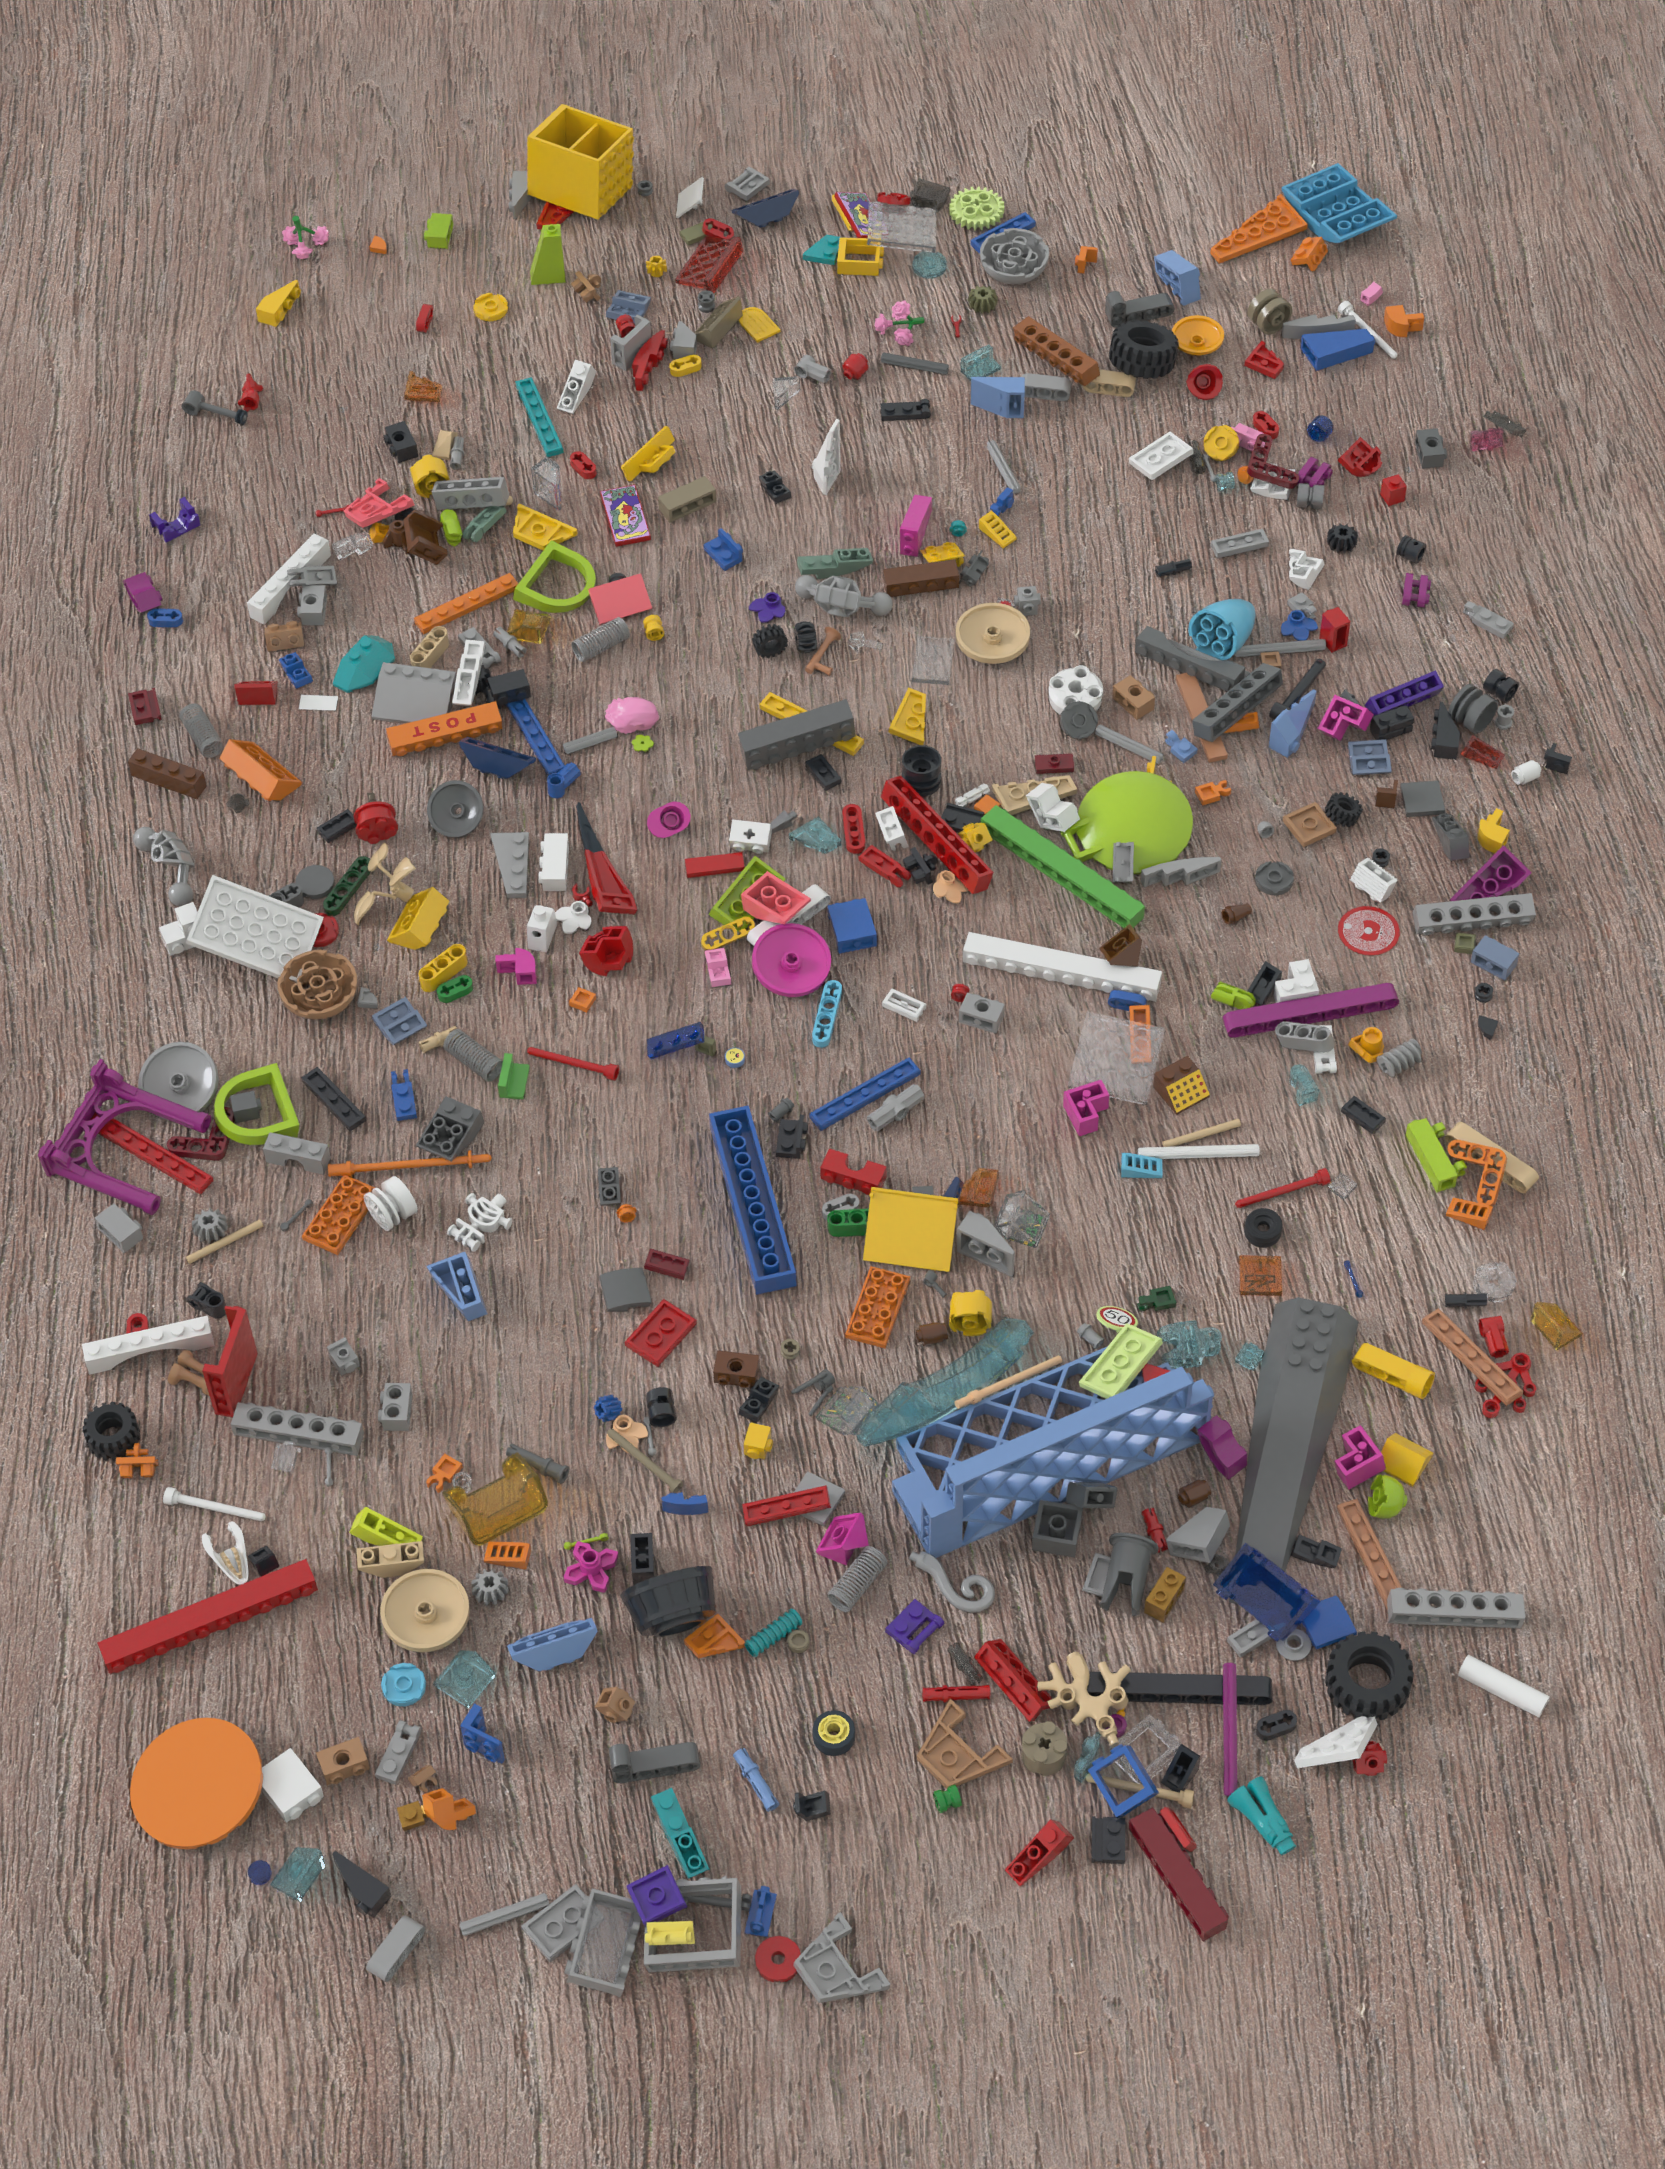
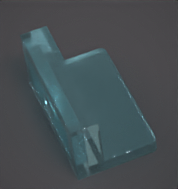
M990 344L961 358V372L970 381L971 377H987L1001 369V366L993 359V347Z

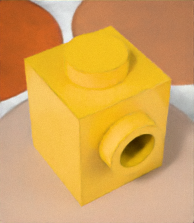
M750 1423L743 1444L744 1455L752 1459H765L767 1452H771L773 1445L771 1427Z

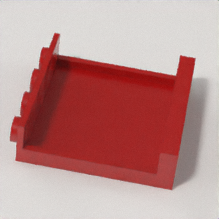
M225 1306L230 1333L218 1366L205 1363L202 1372L214 1413L233 1418L237 1403H241L258 1353L246 1309L239 1306Z

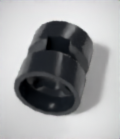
M1499 669L1492 670L1483 684L1484 690L1492 695L1496 694V698L1504 703L1509 702L1513 698L1519 687V682L1511 677L1506 678V674Z
M659 1387L648 1391L645 1396L647 1408L649 1409L650 1424L654 1427H667L675 1423L677 1417L672 1390L666 1387Z

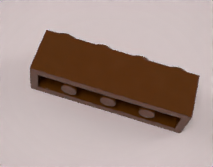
M955 559L883 569V584L885 592L890 597L959 588V572Z
M137 748L128 760L131 776L191 798L198 799L207 787L203 771Z

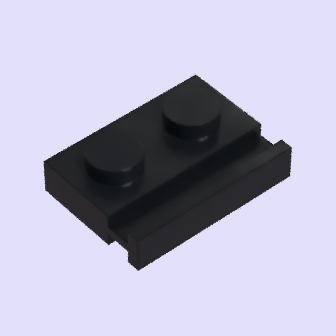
M947 803L941 818L956 833H960L963 831V827L970 823H981L984 812Z
M1092 1816L1091 1863L1096 1861L1110 1864H1125L1126 1818H1096V1816Z

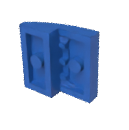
M1337 1595L1296 1609L1297 1617L1306 1628L1307 1635L1316 1650L1340 1640H1345L1348 1635H1357L1356 1629Z

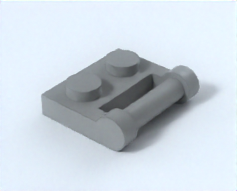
M747 167L744 173L732 182L726 183L725 189L727 192H733L748 201L769 185L770 179L755 169Z

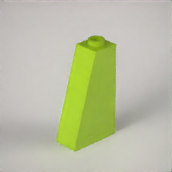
M560 224L543 225L530 270L531 285L566 283Z

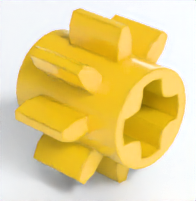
M652 256L650 261H646L647 274L651 273L653 277H661L663 272H667L666 259L662 260L660 256Z

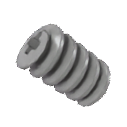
M1411 1038L1408 1042L1406 1041L1402 1045L1392 1048L1389 1052L1379 1055L1377 1063L1383 1072L1387 1073L1390 1077H1394L1395 1072L1400 1074L1402 1069H1408V1065L1413 1067L1415 1062L1418 1064L1421 1062V1047L1415 1039Z

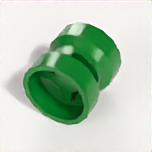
M955 1784L948 1786L946 1791L937 1790L933 1792L934 1802L939 1813L946 1812L951 1806L953 1808L962 1806L961 1797Z

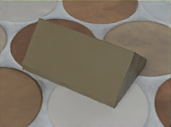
M739 296L719 304L694 332L697 342L712 349L743 316L741 298Z

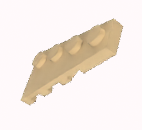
M1070 775L1045 778L1044 781L1027 780V783L1016 784V782H1008V785L1003 786L992 784V791L1001 804L1002 809L1007 810L1010 815L1032 809L1026 795L1041 783L1054 785L1058 790L1060 799L1077 794V787Z

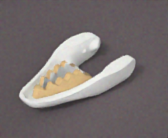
M235 1522L228 1523V1530L232 1532L236 1545L221 1553H216L213 1550V1544L210 1542L211 1537L206 1533L202 1534L204 1549L221 1570L237 1585L246 1583L248 1581V1563L244 1537L239 1526Z

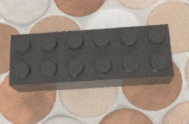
M847 699L738 733L740 750L747 770L759 769L763 765L775 764L782 759L794 758L798 754L813 752L817 748L829 747L837 741H848L852 737H856L854 717Z

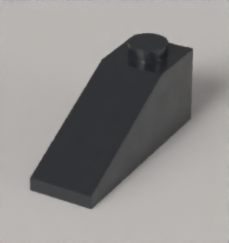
M334 1851L332 1853L334 1862L356 1904V1909L363 1915L369 1914L374 1918L391 1898L389 1887L337 1851Z

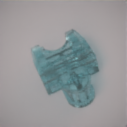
M1196 1320L1176 1322L1163 1326L1157 1331V1337L1162 1338V1342L1176 1346L1171 1352H1167L1161 1357L1162 1364L1168 1362L1171 1368L1202 1366L1203 1357L1215 1356L1221 1350V1332L1214 1327L1198 1329Z

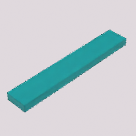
M533 378L515 381L516 388L546 457L564 453L562 444Z

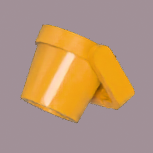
M1368 1027L1363 1031L1362 1035L1351 1038L1348 1046L1367 1062H1376L1377 1057L1382 1055L1384 1050L1382 1032L1378 1028Z

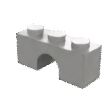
M271 1132L263 1147L267 1163L286 1166L288 1159L299 1161L304 1166L305 1171L323 1175L331 1159L328 1144Z

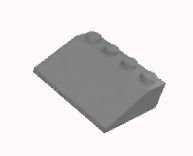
M383 662L378 677L372 719L406 724L450 713L457 677L456 672Z

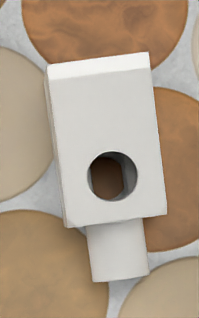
M541 905L534 906L527 924L528 949L547 953L558 924L553 908Z

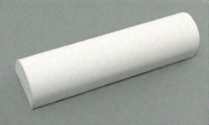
M1469 1654L1465 1658L1458 1674L1459 1677L1539 1718L1550 1699V1696Z

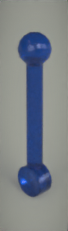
M1345 1260L1344 1266L1348 1270L1356 1290L1355 1296L1361 1298L1363 1291L1359 1289L1350 1261Z

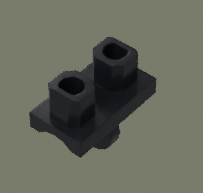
M916 847L910 849L911 855L903 859V864L908 871L917 867V870L911 872L915 884L926 881L927 885L933 883L930 875L931 871L936 869L935 865L938 861L936 856H928L925 853L921 857Z

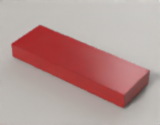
M742 852L685 859L687 878L742 872L745 868Z

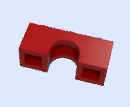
M829 1148L820 1167L821 1179L828 1183L842 1185L847 1189L861 1191L866 1195H870L871 1187H883L887 1178V1166L867 1160L862 1169L851 1170L848 1168V1154Z

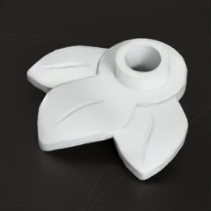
M576 901L570 907H561L555 912L557 921L563 922L562 929L565 934H572L579 927L587 930L591 925L588 906L582 901Z

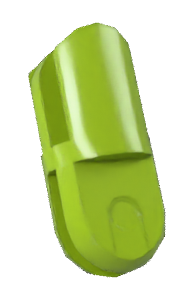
M446 509L440 514V522L443 524L442 529L447 542L451 546H457L461 542L463 534L459 519L455 511Z
M1221 981L1211 994L1213 1000L1240 1010L1254 1007L1256 1003L1252 993Z

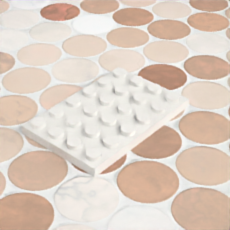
M212 875L186 944L278 978L284 970L283 967L291 959L312 950L324 917ZM300 969L297 978L302 975V969ZM290 976L289 979L297 983V978Z

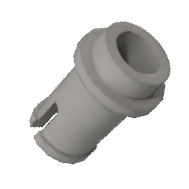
M1084 1323L1077 1330L1079 1337L1084 1338L1094 1349L1099 1348L1104 1342V1338L1098 1335L1090 1324Z

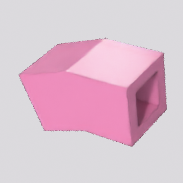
M1373 282L1367 289L1361 292L1360 300L1369 306L1382 295V287Z

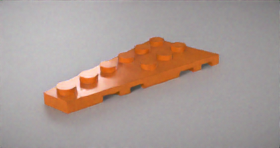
M1280 193L1275 201H1270L1266 208L1257 211L1243 222L1239 229H1234L1229 237L1223 238L1211 247L1210 254L1220 264L1307 230L1308 224Z

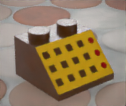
M1188 1055L1154 1073L1153 1088L1176 1115L1210 1097L1199 1068Z

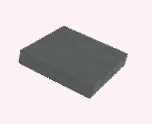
M1439 780L1400 784L1406 817L1445 813Z

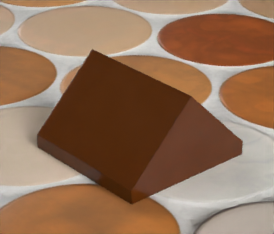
M1129 924L1099 947V949L1111 965L1138 967L1142 939Z

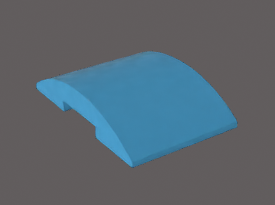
M1339 163L1282 187L1285 198L1305 220L1308 228L1328 242H1343L1397 218V215L1378 198H1370L1357 186L1358 180Z

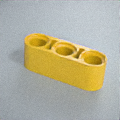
M454 944L421 968L418 973L421 989L425 992H433L439 985L447 982L464 969L468 963L465 947L461 944Z

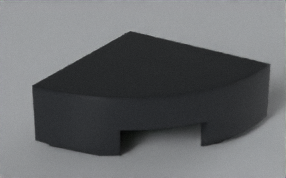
M1479 1015L1478 1027L1486 1038L1492 1040L1498 1021Z

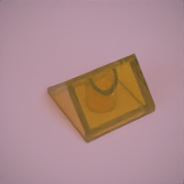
M1536 1302L1534 1304L1530 1321L1556 1350L1561 1349L1583 1334L1556 1303Z

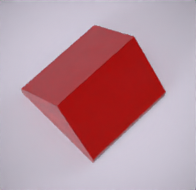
M240 681L234 684L238 705H276L278 681Z

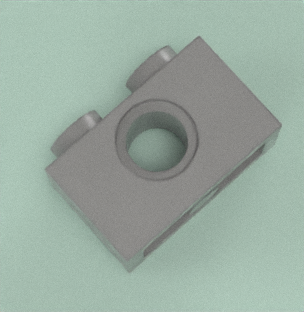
M325 585L303 586L302 593H299V604L301 606L297 607L298 618H301L302 625H324L327 605Z
M967 993L959 1009V1023L996 1034L1004 1018L1005 1004L977 994Z

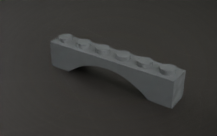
M1146 626L1136 638L1135 653L1182 673L1195 676L1197 679L1227 692L1244 679V666L1230 660H1206L1188 655L1172 645L1163 632Z

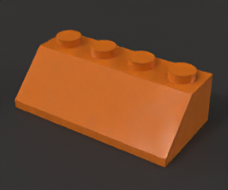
M229 739L219 758L225 763V767L234 770L237 773V777L247 781L249 787L259 791L262 794V798L267 801H281L303 783L256 743L251 741Z

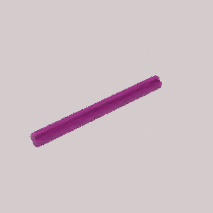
M1234 1663L1223 1664L1224 1795L1227 1797L1237 1790L1236 1664Z

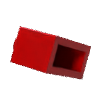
M1339 607L1327 610L1322 614L1319 639H1325L1326 647L1331 653L1346 647L1348 644L1351 621Z

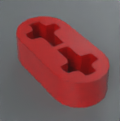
M708 218L703 222L702 232L705 235L724 243L732 240L734 230L729 225L712 218ZM709 224L712 225L711 230L708 229ZM725 231L728 232L726 237L723 236Z
M422 305L416 322L417 332L426 333L428 331L434 312L433 305Z
M1264 411L1254 413V427L1258 431L1269 435L1272 440L1276 439L1279 435V425Z
M576 451L570 455L571 467L582 478L593 479L596 476V465L583 452Z

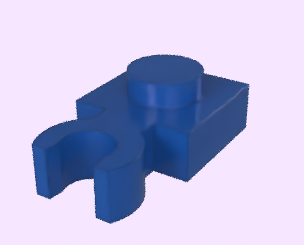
M1007 487L997 497V502L990 506V510L997 516L1013 505V490Z

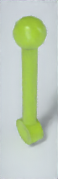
M603 1533L598 1537L581 1540L580 1542L607 1541L609 1537L607 1533ZM565 1542L564 1549L570 1550L572 1547H575L576 1542Z

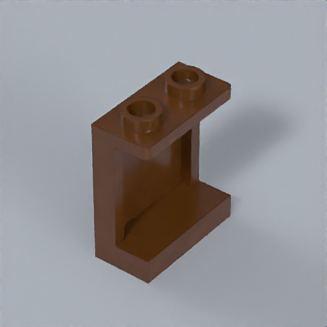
M413 510L403 520L408 552L438 565L448 555L447 549L439 546L437 532L443 527V524L428 515Z

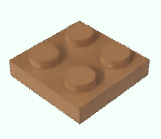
M1316 802L1283 816L1284 824L1303 847L1336 833L1337 827L1327 818Z

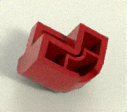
M627 926L602 927L603 931L596 933L594 936L589 935L579 954L583 963L590 971L601 976H607L610 970H622L625 963H631L633 940Z

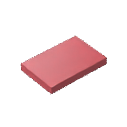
M641 573L588 589L599 625L608 623L617 617L624 618L652 609Z

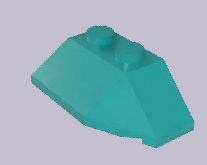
M364 635L341 659L333 686L346 693H350L355 689H361L373 684L379 677L383 662L393 663L395 661L392 643L379 636Z

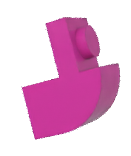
M515 948V954L495 955L497 973L515 972L517 985L537 984L535 959L529 951Z

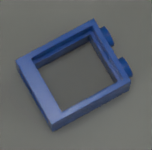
M1120 1744L1111 1750L1112 1754L1107 1758L1102 1756L1092 1762L1093 1767L1088 1769L1116 1817H1124L1159 1794L1133 1748ZM1125 1755L1143 1784L1144 1789L1118 1804L1099 1772Z

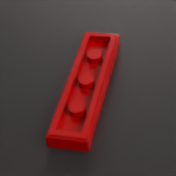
M827 1485L742 1504L746 1526L831 1508Z

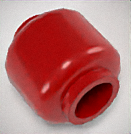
M860 353L851 354L842 365L844 375L850 380L852 378L859 380L868 370V360Z

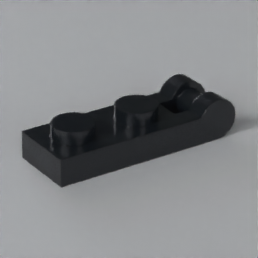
M922 399L919 402L880 403L881 421L928 419L931 417L930 401Z

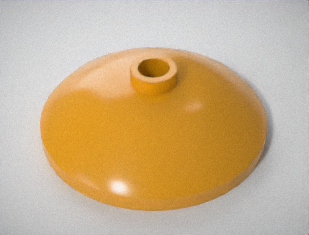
M1194 315L1182 318L1172 328V332L1176 335L1179 342L1178 349L1190 355L1210 354L1219 349L1224 341L1222 326L1214 319L1206 316Z

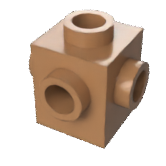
M618 1687L604 1688L594 1708L601 1712L607 1721L616 1723L627 1721L632 1714V1708L636 1701L629 1697V1693Z

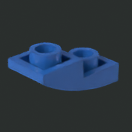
M296 652L287 654L279 659L284 672L296 689L313 682L311 674L306 670L303 661Z
M683 1492L670 1493L661 1497L664 1512L678 1515L708 1513L706 1495H695L684 1500Z

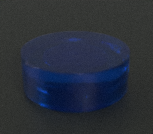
M263 1860L253 1862L248 1868L250 1881L256 1885L267 1883L272 1876L270 1865Z

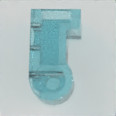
M1300 1064L1292 1066L1289 1083L1297 1090L1296 1102L1298 1105L1301 1106L1317 1101L1319 1089L1308 1069Z

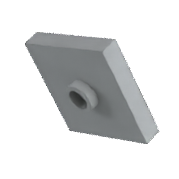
M807 1471L794 1492L827 1485L831 1508L801 1514V1516L824 1527L843 1498L845 1489Z

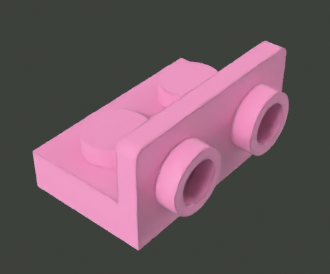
M1238 423L1235 428L1231 427L1239 437V446L1250 451L1253 450L1257 436L1264 434L1241 423ZM1262 442L1260 447H1264L1265 442Z

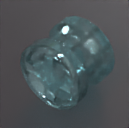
M1232 471L1226 474H1216V484L1219 491H1224L1225 488H1235Z

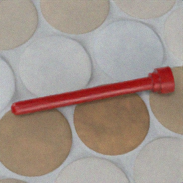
M534 1047L527 1049L529 1055L602 1073L609 1080L616 1081L619 1075V1065L610 1063L603 1066Z
M1323 1168L1317 1170V1173H1314L1312 1177L1237 1200L1235 1205L1237 1208H1242L1314 1184L1324 1186L1331 1183L1328 1170Z

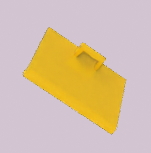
M871 1187L863 1260L950 1272L958 1198Z

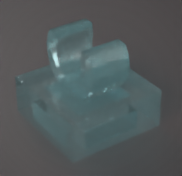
M1245 1342L1236 1356L1235 1362L1254 1371L1263 1358L1264 1351L1251 1342L1249 1344Z

